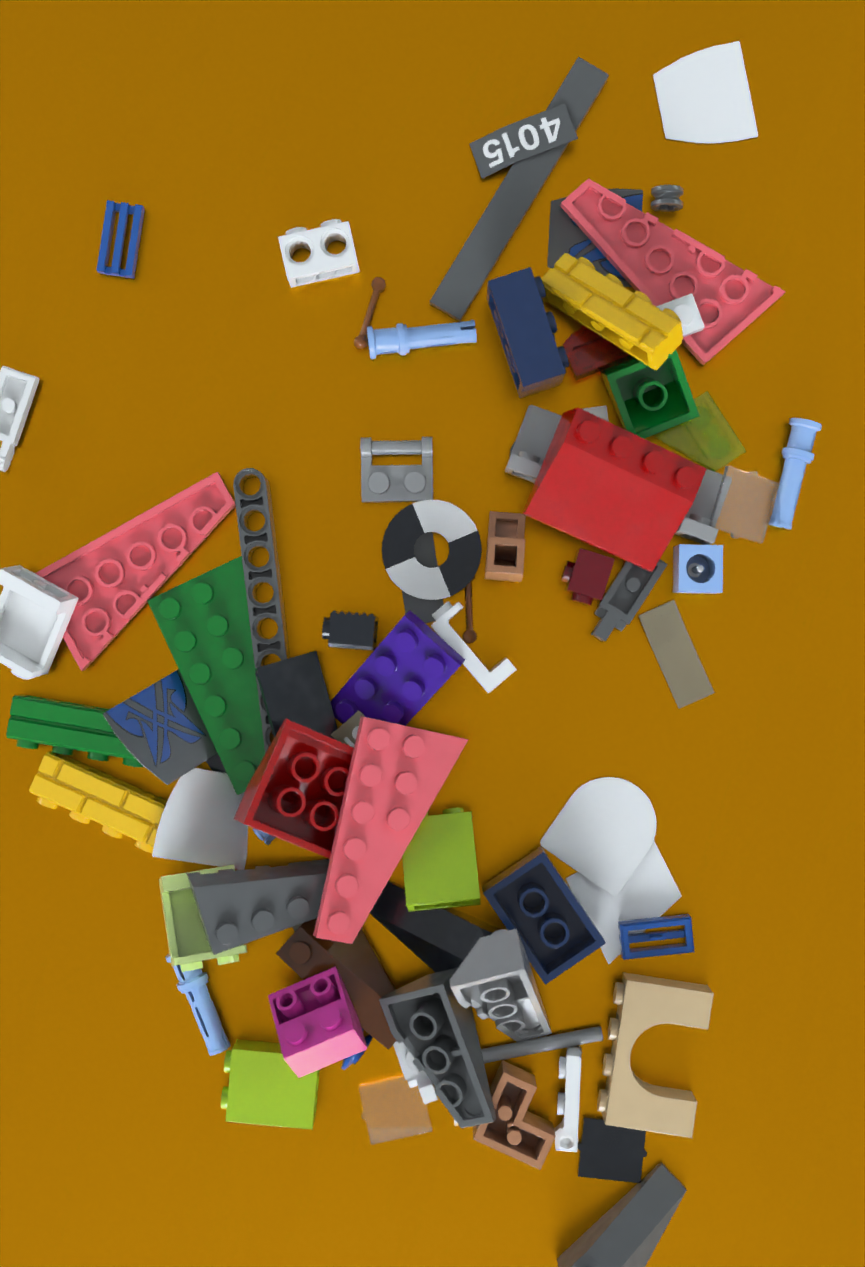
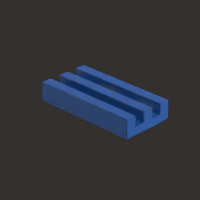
M107 200L96 270L99 274L134 279L145 211L143 205L135 204V206H132L129 203L121 202V204ZM116 212H118L119 220L112 266L108 267ZM128 214H132L134 216L126 269H121Z
M689 914L618 921L621 957L623 960L694 952L692 921ZM684 925V929L628 934V931ZM685 937V943L629 948V943Z

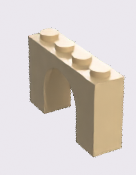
M623 972L622 980L615 983L613 992V1004H618L616 1018H610L608 1025V1040H612L611 1053H605L603 1059L602 1075L607 1076L605 1089H599L597 1098V1111L602 1112L605 1125L692 1138L697 1100L692 1091L655 1086L644 1082L632 1071L630 1055L637 1038L652 1026L675 1024L708 1029L714 995L708 985Z

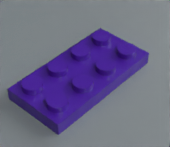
M409 610L330 701L334 717L344 724L359 710L367 718L406 726L462 665L465 659Z

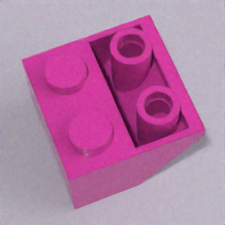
M336 967L268 995L283 1058L299 1078L367 1049L359 1018Z

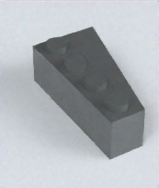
M330 859L289 863L287 866H255V869L238 871L225 869L218 870V873L201 874L200 872L187 873L203 929L213 955L317 918Z

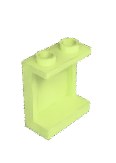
M234 865L162 876L159 879L171 967L180 965L181 972L203 968L202 961L217 958L218 965L240 961L239 954L247 952V945L243 944L213 955L187 873L196 872L209 874L218 873V870L233 869L235 871Z

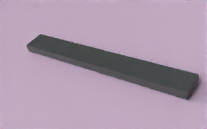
M578 57L546 110L565 103L574 129L577 131L606 84L609 74ZM570 142L512 165L431 298L430 305L461 322Z

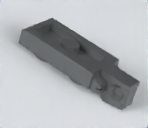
M659 559L653 571L649 572L625 561L603 595L602 601L597 605L598 608L594 614L601 619L591 635L605 642L614 628L622 631L626 625H629L665 570L667 563Z

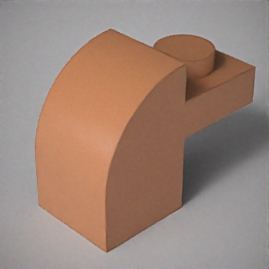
M490 511L485 579L512 582L522 581L526 515Z

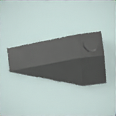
M458 967L425 975L382 996L379 1001L391 1034L398 1043H404L415 1058L413 1063L419 1072L424 1070L435 1085V1093L458 1125L461 1128L494 1122L496 1115L472 1006L468 1008L461 1006L450 987L449 980L457 971Z

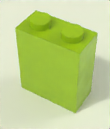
M448 808L443 810V814L428 816V812L426 813L402 856L408 912L481 905L471 811L464 812L463 808Z
M237 1039L232 1051H226L224 1061V1073H230L229 1086H223L221 1095V1109H226L225 1122L312 1130L316 1119L320 1069L299 1078L284 1060L280 1043Z

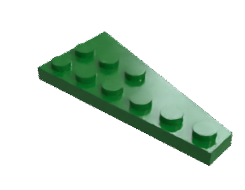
M242 556L147 600L237 795L246 791L250 780L265 755Z

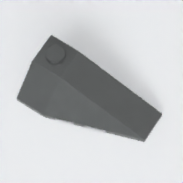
M660 1162L641 1180V1183H637L557 1258L558 1267H645L687 1191L686 1187Z

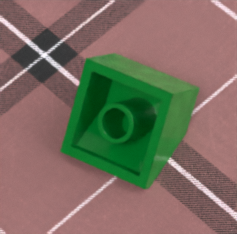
M677 350L668 355V359L658 370L650 368L634 357L600 371L612 405L623 428L645 439L699 417Z

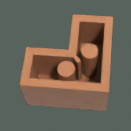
M502 1060L489 1087L496 1120L491 1123L473 1126V1140L541 1170L556 1137L553 1122L527 1111L537 1089L535 1075Z

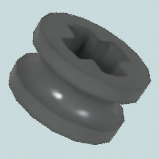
M677 185L653 187L651 195L655 197V200L651 202V209L658 212L681 210L683 202L679 197L684 194V189Z

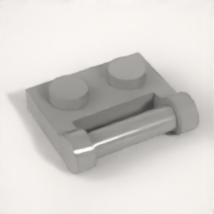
M432 436L422 437V440L372 441V437H361L362 503L433 500ZM422 454V465L372 464V455Z

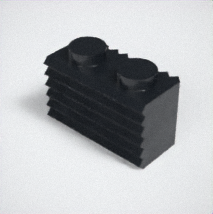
M334 610L330 617H324L322 639H328V647L375 650L379 618L373 613L369 615L365 612L361 614L359 612L353 613L349 611L347 613Z

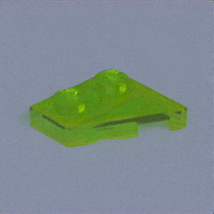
M708 391L694 399L699 417L652 436L715 472L745 453L746 450Z

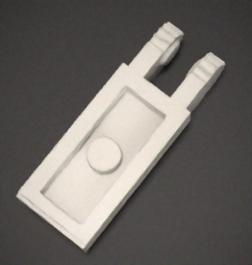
M2 366L0 370V441H3L0 448V471L6 472L10 467L14 456V448L18 445L40 380L36 376L6 366Z

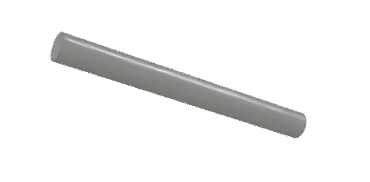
M601 1026L483 1048L481 1052L484 1063L603 1041Z

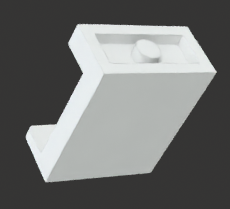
M20 565L0 568V584L4 586L0 595V663L9 667L13 675L26 680L48 674L79 598Z
M448 601L432 614L436 621L431 627L465 659L463 662L465 667L489 694L517 669L508 658L504 657L488 671L449 625V620L464 607L460 602L452 606Z

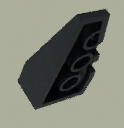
M388 880L370 912L375 919L435 973L456 967L459 968L481 937L489 936L495 931L502 930L454 908L408 912L405 887Z

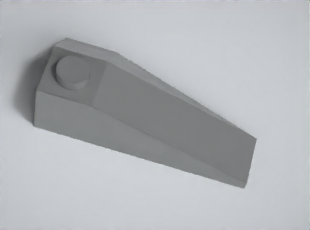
M517 929L498 930L489 936L481 937L449 980L450 987L458 1003L464 1008L474 1007L477 1016L483 1020L490 1018L495 1021L496 1029L516 1042L552 1034L550 1023Z

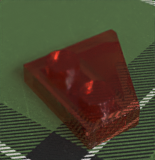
M584 325L578 331L573 332L562 344L576 381L634 358Z

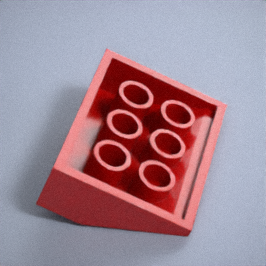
M577 407L563 412L522 514L652 572L694 503L707 468Z
M285 719L250 780L234 820L330 859L354 748Z

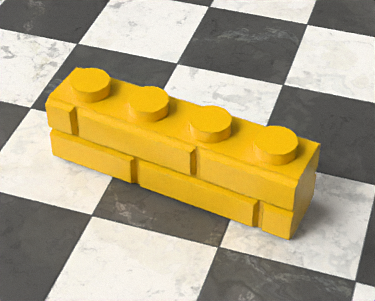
M564 253L554 264V268H550L541 278L546 297L543 298L545 302L654 370H658L668 359V355L672 354L682 343L681 320L674 311L668 308H664L662 311L652 305L651 300L643 292L635 291L632 293L624 288L622 282L616 276L610 273L604 276L596 271L594 265L584 257L576 259L570 254Z
M52 751L46 752L38 773L35 775L29 789L30 793L38 796L36 801L39 804L51 809H56L58 805L70 810L69 816L72 819L85 824H89L90 820L103 825L102 831L115 838H122L124 834L136 840L134 845L137 848L153 853L156 833L167 803L166 800L73 758L53 753Z

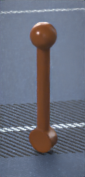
M381 277L374 278L371 284L373 293L360 334L354 339V346L358 349H363L368 344L366 338L367 327L370 326L379 294L386 288L385 280Z
M475 576L465 587L466 631L462 637L464 642L468 644L474 643L477 639V633L473 630L472 581H474Z

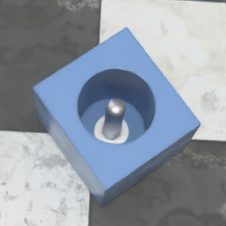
M679 544L673 547V593L717 594L723 592V545Z

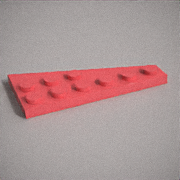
M589 178L561 202L560 207L632 288L648 296L652 305L659 306L688 294H693L705 328L702 331L683 337L682 344L702 366L786 292L777 286L773 287L757 278L758 275L753 272L739 268L727 261L725 256L678 229L673 230L658 221L657 217L647 212L645 214L629 205L625 199Z
M216 472L35 573L79 598L63 639L81 671H85L142 609L148 602L147 600L152 598L236 506L235 500L220 473Z
M361 716L315 925L314 936L316 938L348 944L354 942L469 739Z

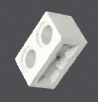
M340 219L327 220L321 223L319 228L307 230L305 227H296L285 232L286 235L278 237L287 280L291 288L360 272L349 221L342 222ZM338 240L346 244L343 252L339 254H331L327 251L328 245L333 241ZM300 248L308 249L311 252L309 258L304 262H296L292 259L293 253Z

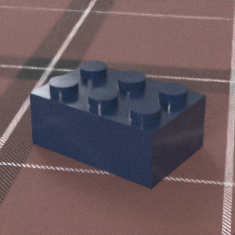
M531 267L489 280L486 296L520 399L560 386L566 374V368L569 367L564 347H557L554 333L558 331L552 311L545 312L543 306V298L546 297L543 282L540 276H533Z
M541 846L482 886L484 896L508 930L517 929L528 960L545 985L606 944L603 936Z

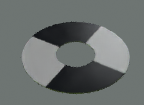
M423 500L406 506L394 516L383 536L382 559L389 577L402 591L420 599L439 600L458 593L473 579L481 560V539L474 522L462 509L441 500ZM424 533H439L445 537L449 544L448 558L438 567H425L415 558V542Z

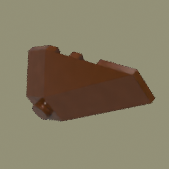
M317 918L304 922L276 954L303 980L336 967L357 1013L361 1028L389 1050L397 1040L391 1034L379 999L396 990V988L386 975L377 953L373 951L364 934L363 928L360 929L354 942L348 944L316 938L314 930Z

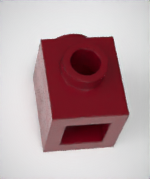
M579 548L574 562H566L561 578L562 582L567 583L564 591L572 593L571 600L591 606L593 600L602 601L615 559Z

